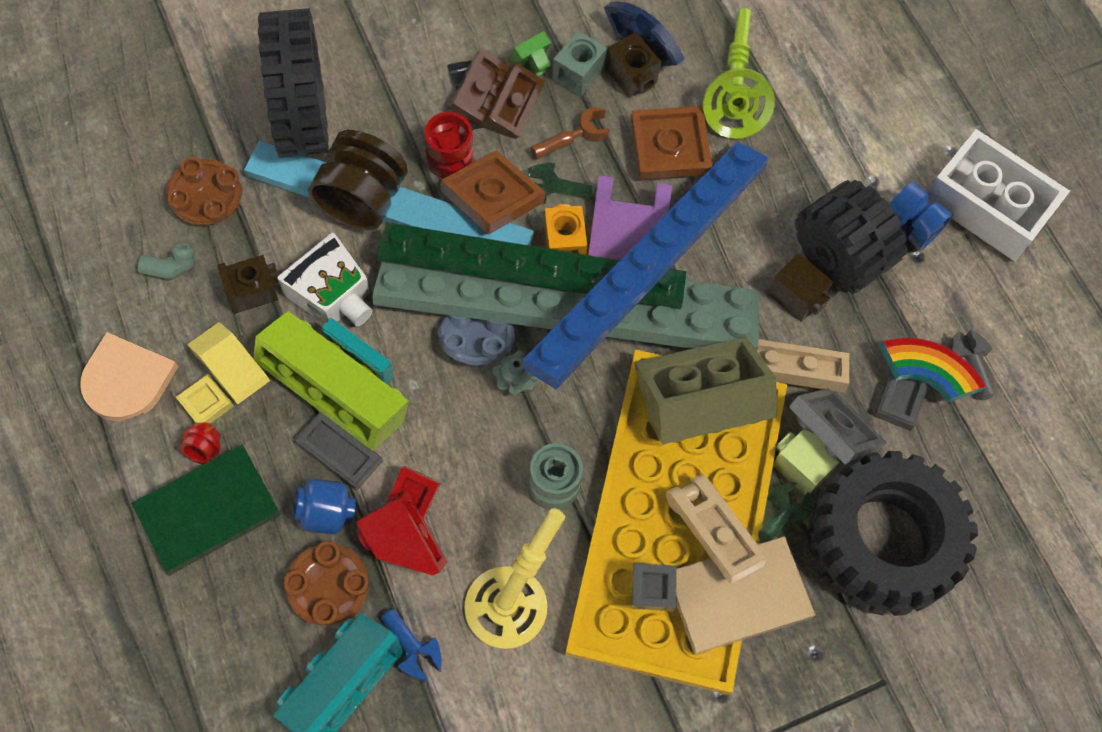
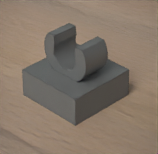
M634 563L631 609L674 612L676 609L677 566Z

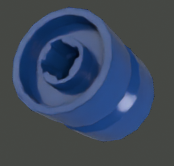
M912 181L889 204L893 213L897 214L902 223L900 227L905 231L906 240L919 251H922L947 226L953 214L938 201L930 203L928 201L929 193Z

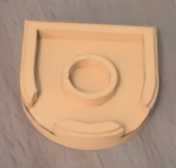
M107 332L83 370L80 383L81 392L86 403L97 415L110 421L121 422L149 412L159 401L177 371L178 365L175 361Z

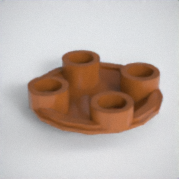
M187 157L181 162L180 168L175 171L169 180L166 195L170 208L180 219L190 224L207 226L222 222L234 213L241 202L242 187L238 172L234 168L217 160Z
M324 541L319 545L310 547L297 556L289 567L288 574L285 576L284 587L287 600L298 616L311 624L331 626L345 622L358 612L366 600L369 581L367 569L356 553L332 541Z

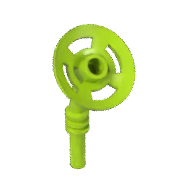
M740 8L737 13L734 42L729 46L727 61L730 70L720 74L710 83L703 98V112L709 126L719 135L731 139L747 138L758 133L771 119L775 107L774 92L768 80L760 73L746 69L750 46L747 42L751 19V10L747 8ZM744 77L754 80L757 84L750 88L743 84ZM721 85L722 88L719 91L716 98L717 107L712 109L713 95L716 89ZM727 92L725 98L726 103L722 105V98L724 94ZM759 96H764L763 110L758 118L755 119L753 115L759 107ZM748 98H753L752 107L749 111H747L750 106V101ZM726 115L731 119H742L743 127H729L719 121Z

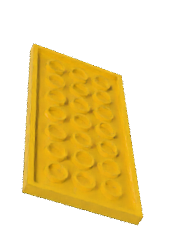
M635 349L565 656L730 696L733 692L742 641L694 655L677 604L674 612L631 609L634 563L674 565L679 569L711 559L681 516L670 507L666 498L667 491L677 486L682 489L690 484L691 478L699 474H704L755 542L759 544L787 384L776 382V418L662 445L649 422L635 370V362L663 355ZM696 499L692 501V504L697 506L703 501Z

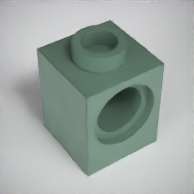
M577 31L554 58L552 80L582 97L604 70L607 48L597 39Z

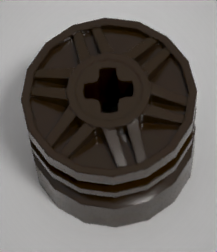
M357 130L341 131L336 136L332 147L325 156L326 163L320 166L308 188L309 196L318 208L343 224L363 230L378 229L392 204L391 197H394L398 192L401 182L408 173L407 163L391 145L376 136Z

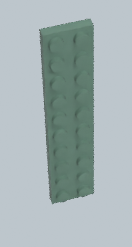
M382 260L373 291V305L553 329L587 294ZM686 280L681 309L638 303L607 337L694 349L695 347H703L747 336L755 349L758 350L759 290Z

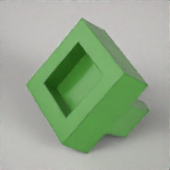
M543 31L514 47L508 60L511 65L518 62L540 77L547 73L546 69L551 66L546 55L551 41Z

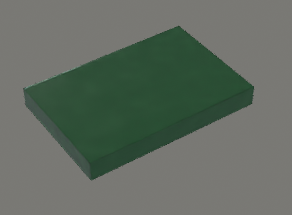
M243 444L131 503L160 562L169 576L281 515Z

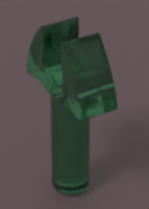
M555 163L538 164L528 169V177L545 181L542 184L534 182L546 192L543 204H546L547 196L555 192L591 200L594 196V186L558 178L554 173Z
M792 482L779 485L772 489L768 495L767 500L773 503L776 509L758 532V538L763 543L774 540L789 519L793 518L800 525H803L811 512L809 492H807L800 503L789 504V493L797 483Z

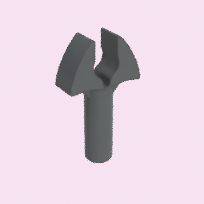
M970 329L965 335L971 347L970 352L963 347L957 332L950 341L949 349L959 354L977 371L986 385L983 391L978 392L977 395L980 400H988L993 397L994 392L982 365L981 358L988 355L992 347L980 334Z

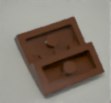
M480 48L475 54L448 108L481 127L517 139L544 86L545 80L518 62L509 67Z

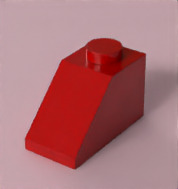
M408 491L366 513L356 521L359 527L357 533L362 545L368 551L372 550L376 559L432 576L439 573L448 563Z

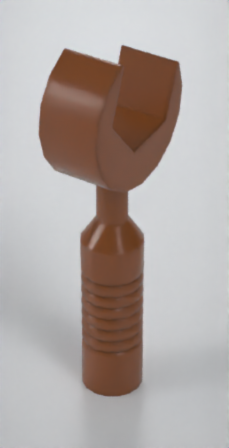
M592 107L585 110L580 118L579 129L572 132L563 131L531 146L532 155L536 160L542 158L547 154L572 144L574 138L581 135L592 142L605 140L609 136L610 128L597 130L591 122L593 119L605 118L606 110L600 107Z

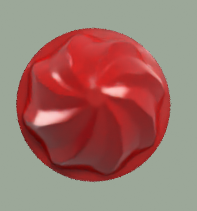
M195 423L183 432L180 450L188 459L196 463L206 464L211 458L219 454L221 450V434L210 423Z

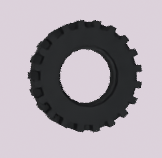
M310 8L261 12L258 16L261 73L264 81V95L267 102L268 119L271 124V134L278 157L328 153L329 136L326 103L315 27Z

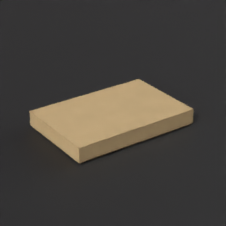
M785 537L758 544L767 556L766 565L731 585L712 559L677 569L676 604L694 655L812 619L815 616Z

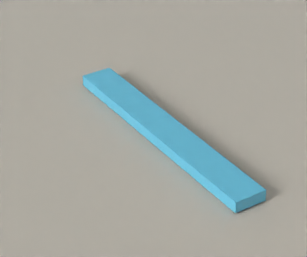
M259 141L244 172L246 177L310 198L308 188L320 166L326 162L305 155L279 158L274 145ZM402 187L399 188L394 197H391L392 204L383 220L384 223L389 222L529 246L534 235L533 230L512 223H508L493 233L488 234L458 206Z

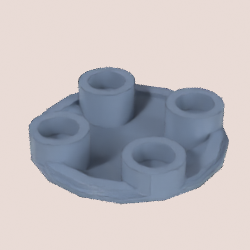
M447 315L438 329L439 343L445 353L457 362L468 365H488L501 360L510 352L515 341L514 327L510 323Z

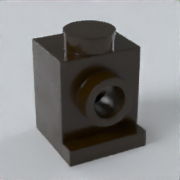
M264 255L227 266L225 262L217 265L234 314L279 300L275 290V286L279 285L277 279L279 275L275 263L267 265Z

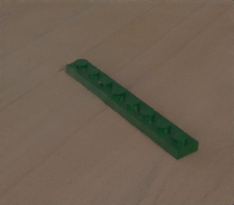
M386 222L378 246V260L588 294L620 261ZM670 269L639 303L681 309L687 271Z

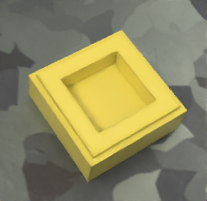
M209 374L176 396L178 402L195 423L205 422L211 424L234 407L231 400Z

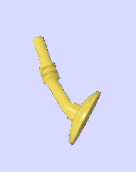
M550 509L531 542L523 545L512 564L513 567L501 566L490 569L476 578L470 586L465 599V617L472 633L484 644L498 649L518 648L534 639L542 629L547 615V599L535 575L546 559L544 552L565 520V515L560 510ZM495 579L496 583L492 584L485 591L482 601L475 602L480 589L487 582ZM525 584L532 589L534 594L525 597L522 592ZM499 589L500 592L495 596L494 603L488 602L491 594ZM518 607L524 608L521 617L513 622L512 618L516 616ZM530 610H536V616L531 625L525 631L518 634L516 629L526 622ZM487 614L493 623L503 626L502 637L488 632L477 618Z

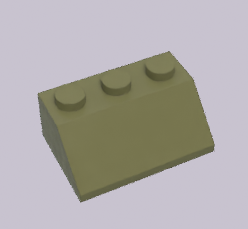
M747 336L635 362V370L649 422L662 445L680 442L684 439L704 434L718 433L725 429L746 424H756L760 421L777 417L776 377Z

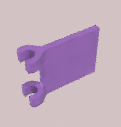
M599 176L588 255L621 260L669 211L672 185L657 183L654 204L649 206L612 201L613 177Z

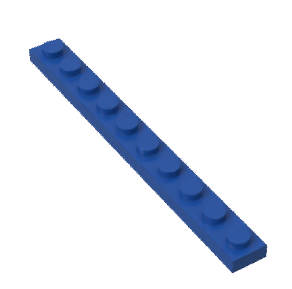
M737 141L524 358L523 369L557 390L766 168L768 157Z

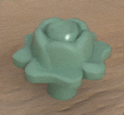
M518 351L510 356L505 355L499 360L500 365H496L493 368V373L498 379V388L500 390L508 389L512 396H516L522 391H533L535 388L534 382L539 380L523 369L525 358L523 352Z

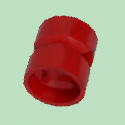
M443 112L433 116L427 122L424 130L426 159L431 172L444 179L473 163V131L469 121L459 113Z

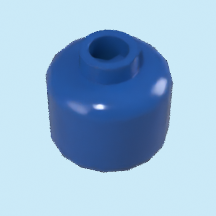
M310 479L306 482L304 488H297L293 520H299L302 530L334 535L342 530L345 522L353 521L355 498L348 497V489L344 483Z

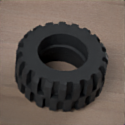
M887 451L882 458L878 452L864 455L860 461L854 459L845 465L839 474L834 476L813 507L815 513L809 519L808 531L814 533V536L809 541L810 552L813 555L819 554L820 557L815 566L820 576L828 574L833 580L829 587L837 595L842 590L850 596L847 603L858 609L863 604L870 605V613L882 616L889 610H891L894 616L907 615L913 610L921 611L954 589V586L962 581L968 573L969 568L967 564L975 558L977 547L970 542L978 536L977 523L969 522L968 517L974 512L970 501H962L959 493L963 489L956 480H953L951 483L942 476L945 473L944 469L937 464H934L932 468L924 465L925 458L912 454L908 459H904L901 451ZM870 502L890 503L903 509L914 519L921 531L924 542L923 557L917 565L911 567L895 566L879 559L868 549L861 538L857 522L858 511L864 504Z

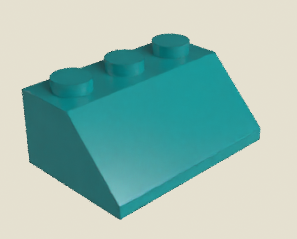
M362 613L355 621L351 618L348 619L335 634L334 639L337 642L327 654L320 652L309 663L305 670L308 676L297 688L295 686L289 687L276 703L278 710L273 716L291 732H338L403 654L398 637Z

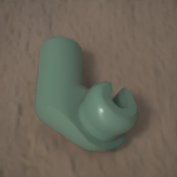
M179 243L173 248V255L166 259L142 255L138 262V272L168 280L174 279L193 267L196 257L193 255L194 249L189 244Z

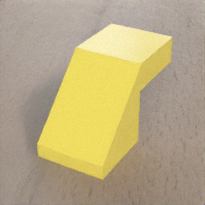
M220 322L187 344L193 354L209 369L223 391L237 404L270 381L234 334Z

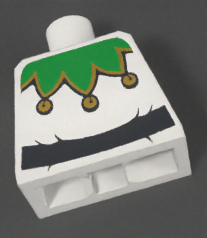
M333 232L277 277L283 295L324 324L330 318L338 322L343 316H346L355 326H361L372 315L373 310L363 301L370 293L367 278Z

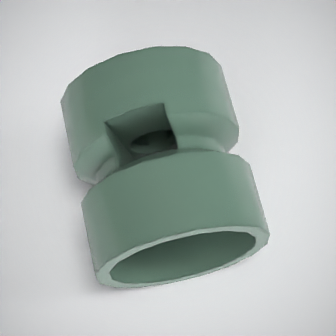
M559 443L545 445L535 452L530 463L529 492L532 499L539 506L547 510L552 508L561 510L567 508L576 500L583 475V464L578 453L573 448Z

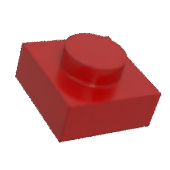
M402 466L386 503L408 491L423 519H425L441 482L407 466Z

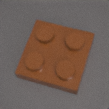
M703 106L632 110L630 119L639 180L703 176L713 167Z
M497 150L442 179L440 191L488 234L493 233L543 204L546 194L544 190Z

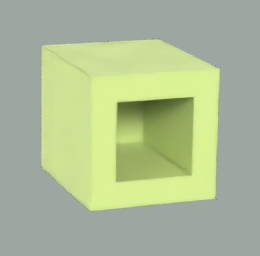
M803 429L797 436L790 432L776 446V451L779 452V455L774 461L773 466L808 498L834 471L840 461L835 460L827 453L824 447L825 444L817 435Z

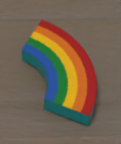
M897 338L883 341L880 345V349L896 380L914 379L926 382L938 390L947 403L981 392L986 387L977 371L964 358L938 343L918 338Z

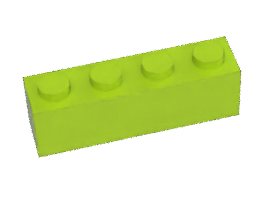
M287 311L256 335L253 355L255 362L371 451L376 450L404 423L409 400L398 389L390 387L375 376L367 366L359 364L344 353L336 343L328 341L316 332L308 322L300 320Z

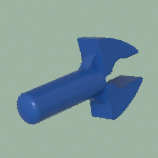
M394 609L386 611L381 620L388 630L398 637L401 647L406 652L405 661L398 665L399 670L410 678L421 682H428V678L417 667V654L432 659L433 664L441 672L442 658L436 637L429 643L419 642Z

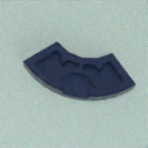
M611 1L604 6L617 39H624L637 32L661 61L660 67L676 66L685 60L672 35L647 11L633 4L621 1Z

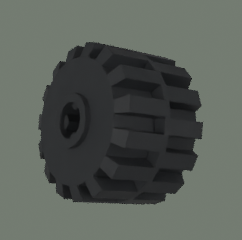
M846 180L803 209L798 214V218L795 219V227L798 231L795 234L805 258L833 281L831 286L834 285L839 291L844 293L848 291L851 294L859 292L899 263L902 257L906 255L907 248L904 245L907 241L906 235L900 227L902 223L897 214L893 213L890 208L891 205L886 199H882L872 187H865L861 181L857 180L852 182Z

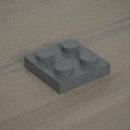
M823 389L799 395L789 406L797 415L798 423L805 430L815 433L825 444L824 447L827 453L845 465L854 459H862L866 454L878 452L887 443L836 391Z

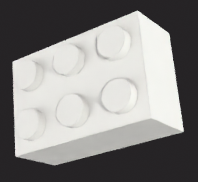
M976 129L937 176L928 191V201L930 203L938 201L953 214L952 219L1016 262L1070 191Z

